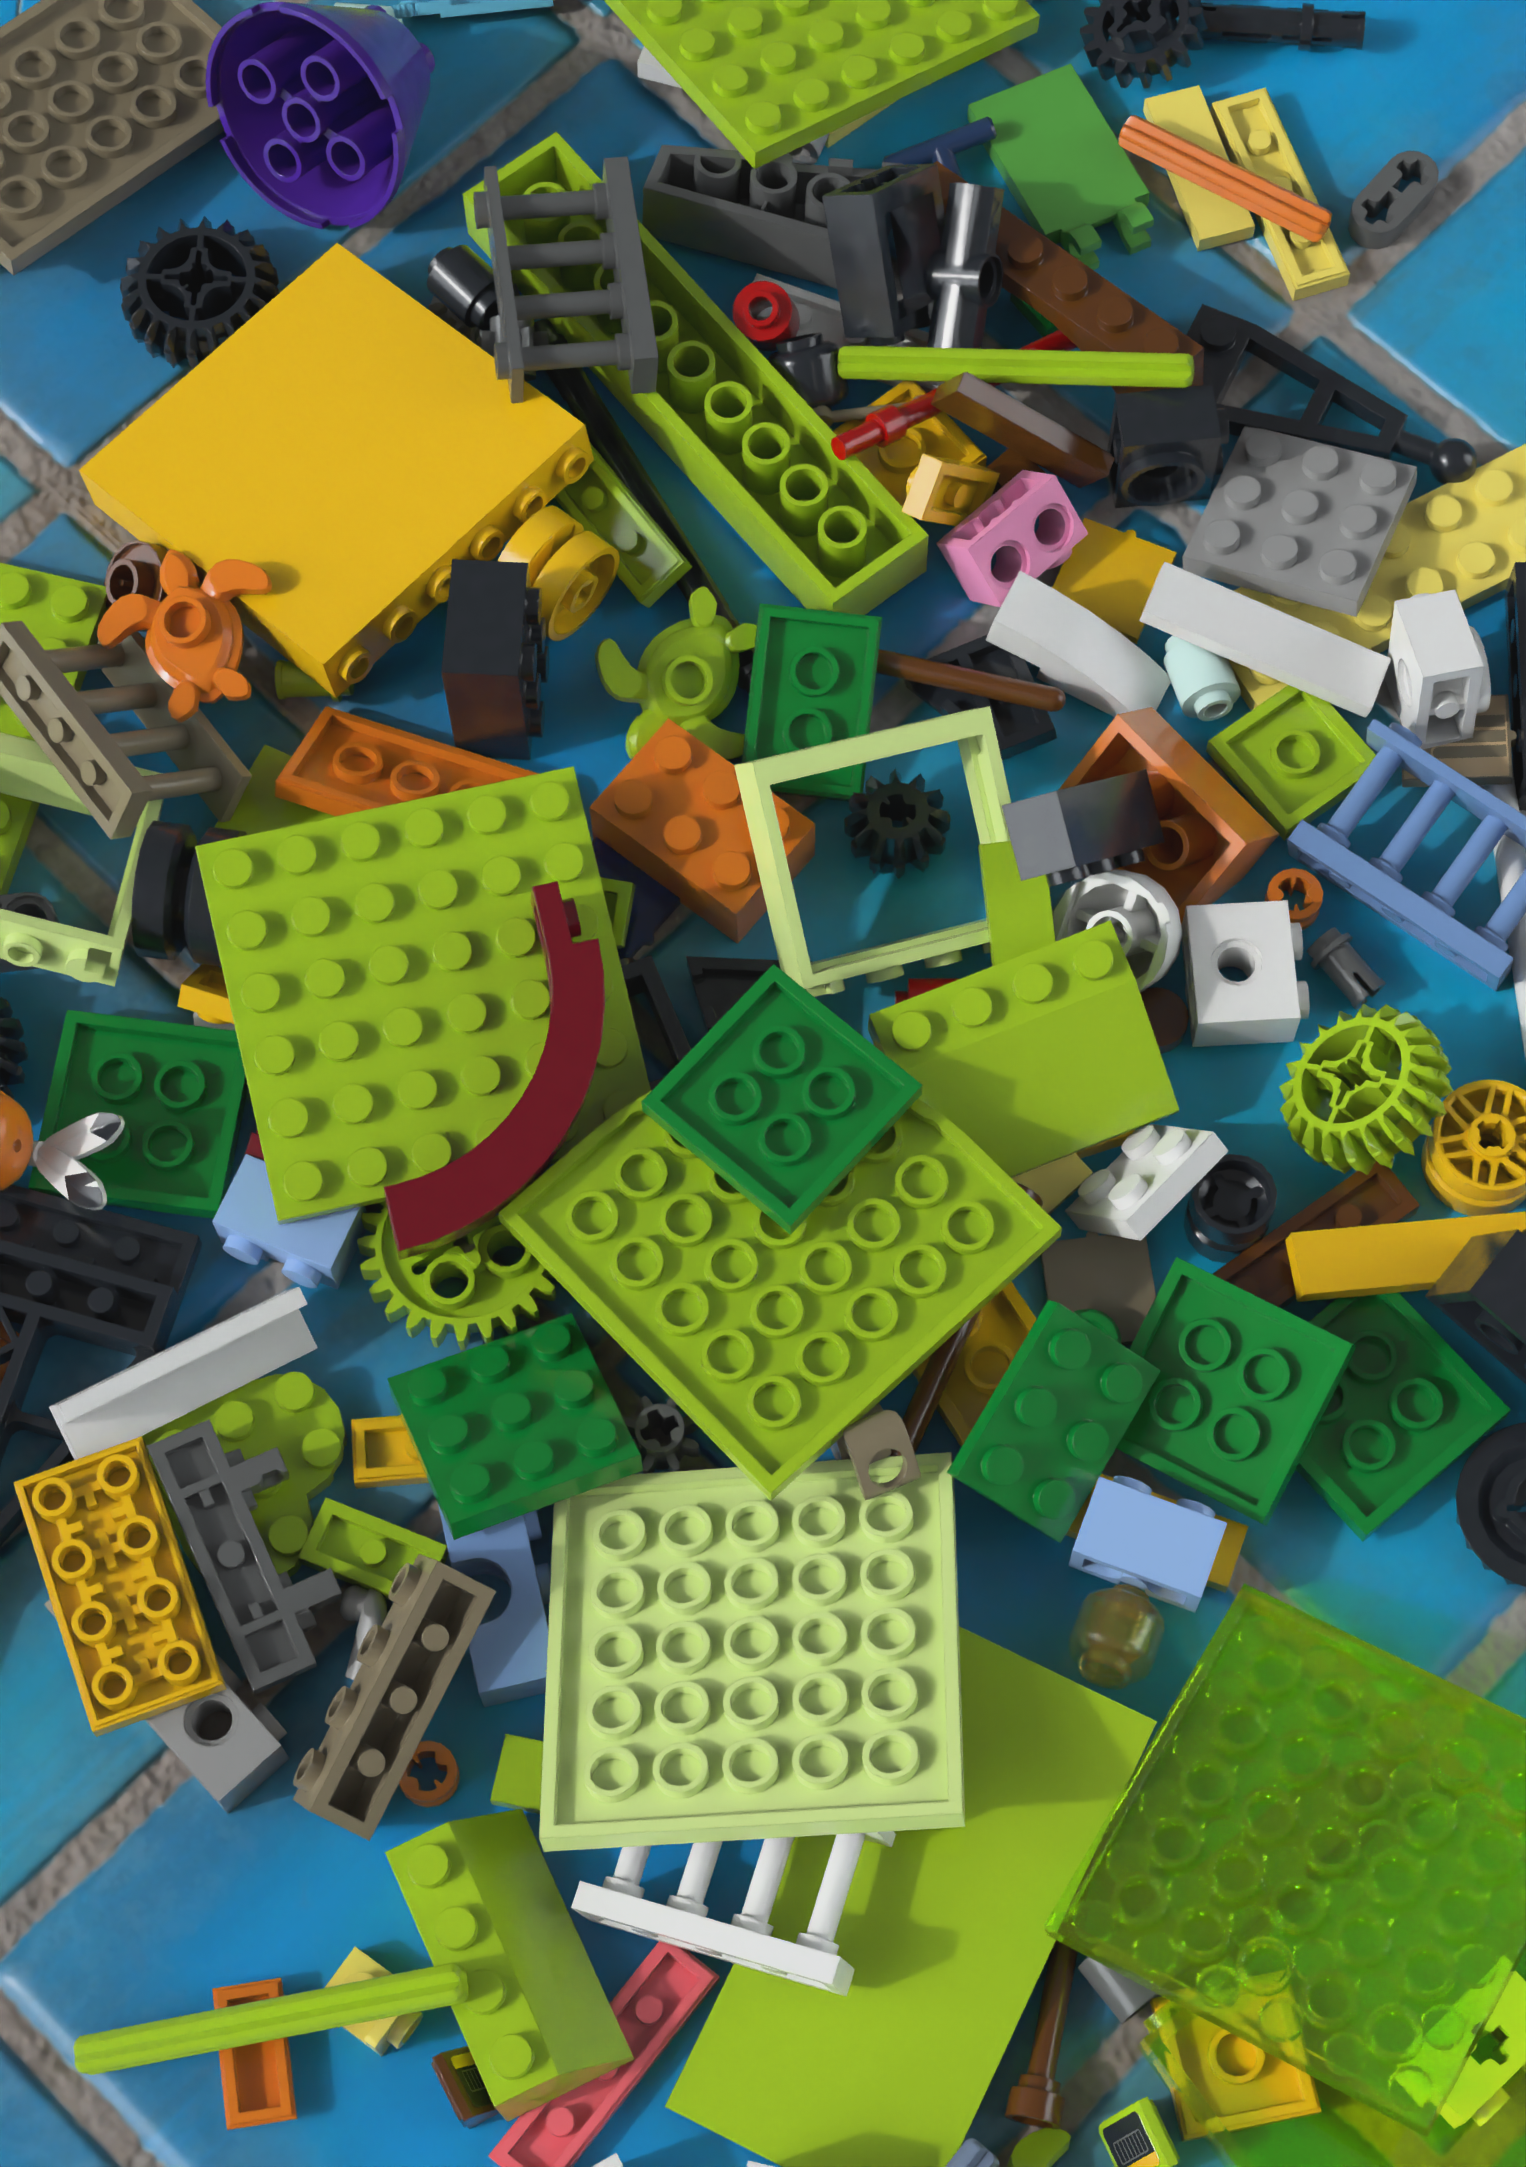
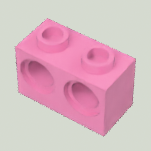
M1022 470L936 544L970 601L1001 607L1019 571L1036 579L1044 571L1061 565L1071 556V548L1087 536L1088 532L1056 475ZM1039 516V527L1035 534L1034 526ZM996 552V564L991 571V560Z

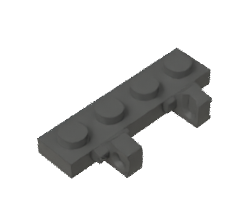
M209 1419L148 1445L147 1449L254 1695L317 1667L304 1632L317 1627L312 1613L342 1600L340 1586L331 1568L296 1584H292L287 1571L278 1575L250 1511L258 1508L253 1494L260 1493L289 1479V1471L278 1448H273L246 1461L240 1449L224 1454Z

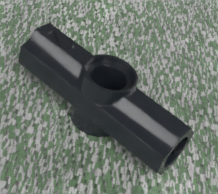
M950 183L941 247L931 254L925 274L926 291L929 298L933 300L927 347L982 349L987 309L997 302L1003 285V266L1000 257L995 253L1004 189L969 183Z

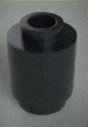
M459 245L454 248L447 247L441 250L432 259L428 267V290L468 327H478L481 331H490V318L499 315L493 268L467 245Z

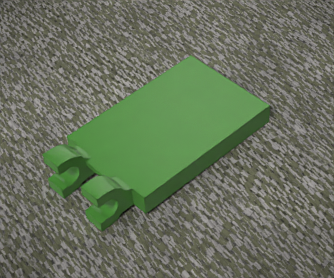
M1071 63L968 104L967 119L969 123L987 116L992 119L997 133L996 139L982 145L1032 228L1055 244L1060 242L1065 251L1092 270L1099 268L1100 261L1094 250L1101 248L1102 240L1094 228L1108 222H1113L1130 255L1151 247L1152 239L1146 231L1147 228L1154 225V218L1147 208L1150 192L1124 149L1118 144L1119 141Z

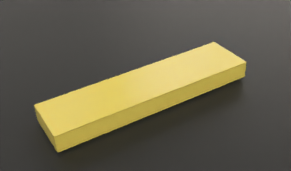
M1266 87L1212 103L1210 113L1232 163L1318 204ZM1254 213L1293 301L1348 285L1350 272L1330 228H1328L1324 237L1319 242H1312Z

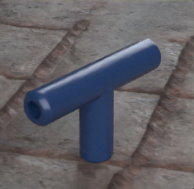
M987 116L884 156L883 162L907 165L932 164L938 161L963 179L955 154L996 139L997 133L992 119Z

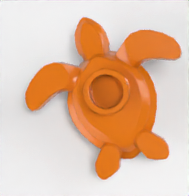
M170 549L160 567V583L164 592L167 593V597L160 602L141 594L130 593L122 596L109 607L98 625L97 637L105 649H113L136 631L147 630L145 638L146 653L150 664L157 674L174 688L168 701V710L171 717L178 723L186 721L198 712L199 702L215 704L224 695L231 701L247 700L250 698L252 692L251 684L245 676L237 672L243 651V625L236 608L229 600L244 594H267L272 588L271 579L266 571L250 562L238 559H226L217 562L208 571L201 587H199V576L192 560L183 553Z

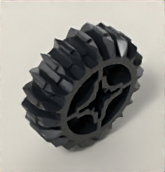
M205 216L196 228H189L180 218L178 231L169 234L158 227L156 234L157 243L153 244L140 240L138 249L140 257L127 258L126 272L128 276L121 278L120 291L123 297L121 308L126 321H129L132 336L137 339V342L145 343L146 350L153 358L165 354L166 361L173 368L186 358L190 367L194 369L279 294L277 270L273 267L269 253L264 248V245H256L254 237L250 235L248 229L236 234L234 226L230 224L228 219L217 229H213L211 222ZM163 311H169L170 315H167ZM174 317H181V318H184V319H186V320H181V319H177V318H174Z

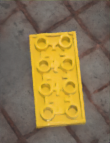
M142 1436L13 1482L90 1727L96 1737L227 1689L146 1443Z

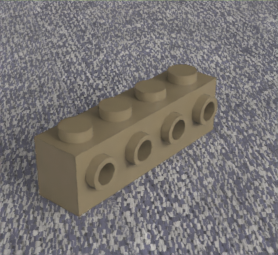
M418 1554L413 1565L406 1563L400 1569L391 1585L388 1596L389 1600L394 1603L382 1626L377 1624L372 1626L361 1643L357 1654V1661L362 1663L351 1687L343 1686L340 1688L328 1708L325 1723L330 1725L329 1730L319 1749L311 1748L297 1768L293 1780V1785L298 1788L293 1798L295 1802L308 1811L370 1841L496 1593L495 1590L438 1560Z

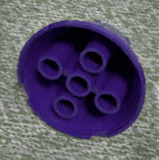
M266 2L251 6L231 18L218 32L212 43L207 60L206 96L208 107L216 105L222 126L227 135L220 140L226 154L242 178L264 201L285 216L313 228L324 229L329 225H349V229L370 221L382 212L397 193L429 96L430 74L434 70L435 61L431 50L425 44L418 42L407 27L378 5L352 8L291 2Z

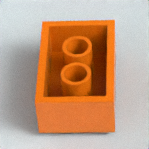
M668 718L589 807L593 839L738 944L767 911L735 767L728 760ZM772 793L790 876L793 881L815 855V823Z

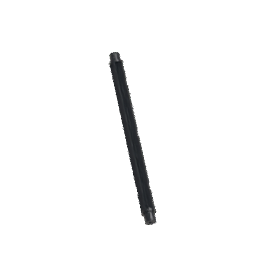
M548 319L534 322L535 332H549V345L568 344L562 334L556 333ZM582 367L546 370L563 400L567 402L572 410L573 416L585 424L589 442L692 566L676 582L688 603L691 594L697 588L705 586L717 602L716 615L726 618L733 629L740 625V622L736 620L729 609L724 596ZM754 649L739 653L740 667L737 685L739 688L746 689L748 694L750 693Z

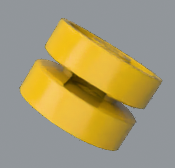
M552 505L537 511L516 531L502 551L498 561L528 563L531 587H541L542 590L541 617H545L546 636L553 641H561L575 633L599 607L615 579L620 555L618 550L592 531H584L581 523L557 506Z
M1487 1079L1467 1083L1454 1090L1443 1101L1447 1115L1435 1117L1431 1130L1434 1137H1426L1421 1153L1423 1175L1433 1194L1443 1204L1456 1212L1468 1216L1507 1213L1526 1199V1091L1514 1084L1500 1080Z

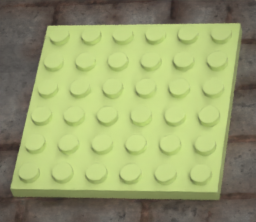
M952 1453L915 1455L921 1478L869 1500L864 1499L851 1459L813 1462L772 1501L738 1467L633 1474L554 1503L539 1840L543 1851L965 1827L954 1477L947 1473L953 1462ZM889 1456L869 1464L870 1479L877 1483H886L893 1480L902 1469V1456Z

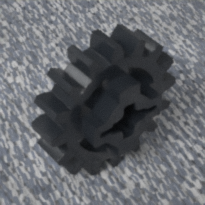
M1099 0L1100 7L1085 8L1084 15L1088 25L1080 28V34L1085 44L1083 48L1091 67L1097 66L1104 81L1116 75L1120 87L1126 89L1131 84L1133 78H1140L1143 88L1146 89L1150 88L1152 76L1160 74L1168 82L1173 79L1171 67L1178 64L1188 68L1192 64L1187 51L1201 50L1204 43L1200 32L1208 29V24L1201 0Z

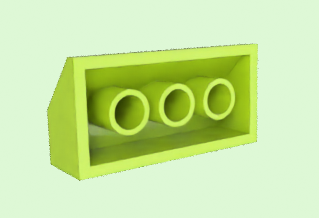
M522 1808L448 1821L385 1852L433 1966L454 1963L463 1966L466 1971L469 1988L468 1998L461 2004L451 2005V2008L491 2101L507 2122L634 2060L633 2054Z

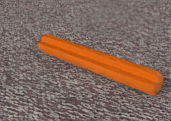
M1131 115L1121 129L1118 142L1120 147L1312 242H1319L1331 224L1332 213L1330 210L1137 115Z

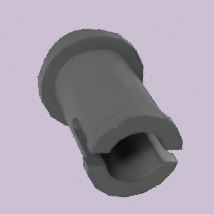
M1333 927L1320 936L1307 949V953L1313 959L1310 965L1314 970L1321 968L1356 1010L1367 1003L1366 998L1369 995L1373 998L1386 985V982L1377 976L1350 945L1353 937L1348 932L1342 935L1336 927Z

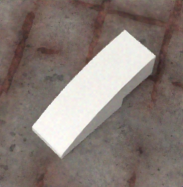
M1019 571L986 638V641L1040 667L1036 678L1113 717H1116L1117 714L1149 707L1157 710L1171 683L1168 673L1123 634L1080 604L1022 571Z

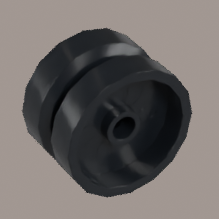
M153 820L145 833L140 848L134 878L131 927L133 946L137 956L175 960L184 947L187 946L194 963L221 966L195 846L247 835L246 832L209 827L199 842H197L190 825Z

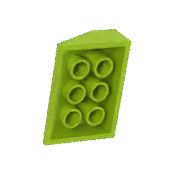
M1111 920L869 1014L868 1031L874 1046L922 1084V1095L918 1099L948 1118L1011 1178L1179 1112V1107L1136 979Z

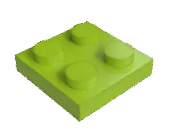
M1290 685L1208 740L1206 749L1211 758L1265 820L1279 833V836L1284 841L1289 838L1302 819L1310 823L1346 798L1376 756L1329 702Z

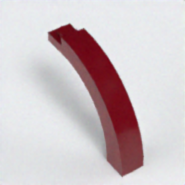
M558 881L533 886L531 892V905L545 960L550 993L549 1029L536 1071L524 1094L505 1120L471 1151L450 1164L422 1177L384 1187L385 1201L399 1260L439 1248L469 1234L496 1217L505 1206L545 1171L564 1145L581 1113L592 1084L602 1041L605 1012L604 969L598 938L572 943L571 938L581 936L578 912L573 898L562 900Z

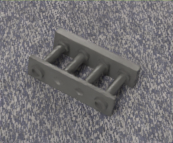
M628 157L604 158L602 183L593 184L592 190L500 196L496 166L484 167V191L474 192L473 194L475 223L477 229L487 228L503 341L494 343L495 371L497 380L508 379L511 403L523 402L524 372L617 365L618 371L628 370L632 394L656 392L659 357ZM594 214L595 220H606L607 233H600V239L507 246L504 221ZM602 264L603 270L613 269L615 283H608L605 290L514 296L511 270ZM609 314L610 320H621L622 333L615 334V340L521 347L518 321Z

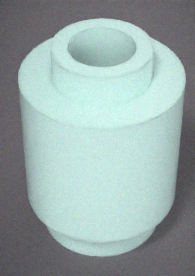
M1172 635L1165 643L1166 655L1164 657V665L1183 714L1190 718H1199L1201 721H1213L1228 714L1241 693L1229 660Z

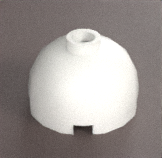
M1112 870L1088 876L1083 881L1077 882L1067 889L1055 908L1053 915L1055 940L1064 939L1111 920L1136 979L1139 991L1143 992L1169 972L1179 955L1183 930L1178 908L1166 889L1147 875L1126 870Z

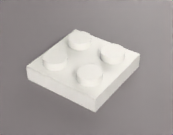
M1157 1124L1145 1125L1126 1138L1121 1147L1123 1152L1106 1169L1093 1173L1081 1184L1078 1189L1080 1196L1065 1212L1080 1230L1141 1241L1229 1150L1213 1131Z

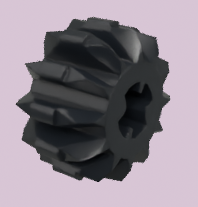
M895 768L890 773L889 784L884 785L873 776H870L869 780L866 781V794L853 792L849 799V810L852 814H849L844 819V832L848 837L854 838L851 841V852L855 858L870 856L869 868L873 874L881 870L885 864L893 865L894 875L900 879L905 874V865L907 863H911L924 873L925 869L929 866V854L941 855L943 853L946 838L942 834L950 829V815L947 811L941 810L944 797L940 789L924 792L925 779L921 773L913 778L909 784L901 783L902 777ZM892 821H902V827H892Z

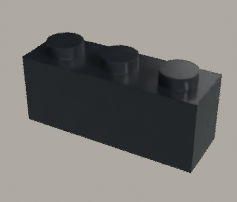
M1146 769L1002 805L1021 881L1045 875L1048 887L1078 880L1145 861L1142 848L1165 842Z

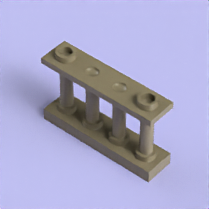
M22 621L3 622L0 624V695L110 840L131 837L147 802L198 794L219 822L231 820L252 775L199 708L198 712L182 723H178L171 717L168 710V701L174 688L167 684L150 664L146 653L145 639L138 631L125 638L113 649H105L98 641L95 645L44 650ZM101 669L114 687L77 692L63 673ZM133 710L147 729L109 734L95 715ZM166 752L180 771L141 776L128 757Z

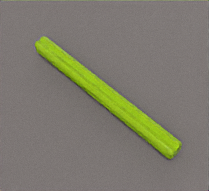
M843 346L839 349L837 359L839 377L843 379L946 382L963 372H968L986 383L1186 388L1192 385L1195 369L1193 356L1183 353Z
M448 1963L82 2035L75 2040L73 2046L75 2066L78 2072L82 2074L95 2075L461 2004L467 2000L469 1995L467 1974L463 1966Z

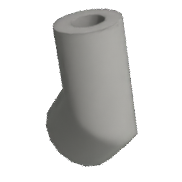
M351 1585L345 1590L340 1606L342 1618L348 1621L359 1622L345 1674L347 1678L352 1680L355 1679L362 1663L357 1661V1654L363 1639L372 1626L375 1624L382 1626L388 1614L386 1596L372 1588H369V1590L364 1589L358 1585Z

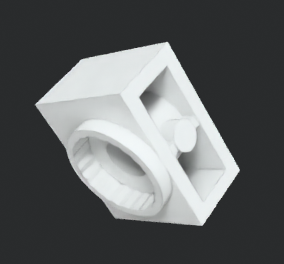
M1456 590L1433 594L1421 593L1407 599L1396 600L1387 656L1391 660L1385 673V682L1399 720H1401L1404 727L1413 732L1422 741L1421 749L1473 738L1476 714L1486 712L1490 705V673L1481 638L1475 628L1469 626Z
M1288 900L1186 906L1182 922L1183 933L1181 942L1186 981L1185 996L1189 1010L1192 1047L1293 1042L1300 1019H1308L1310 1002L1307 982L1297 981L1295 961L1302 960L1303 938L1300 923H1290ZM1225 967H1237L1248 976V979L1240 982L1230 981L1224 978L1219 970Z

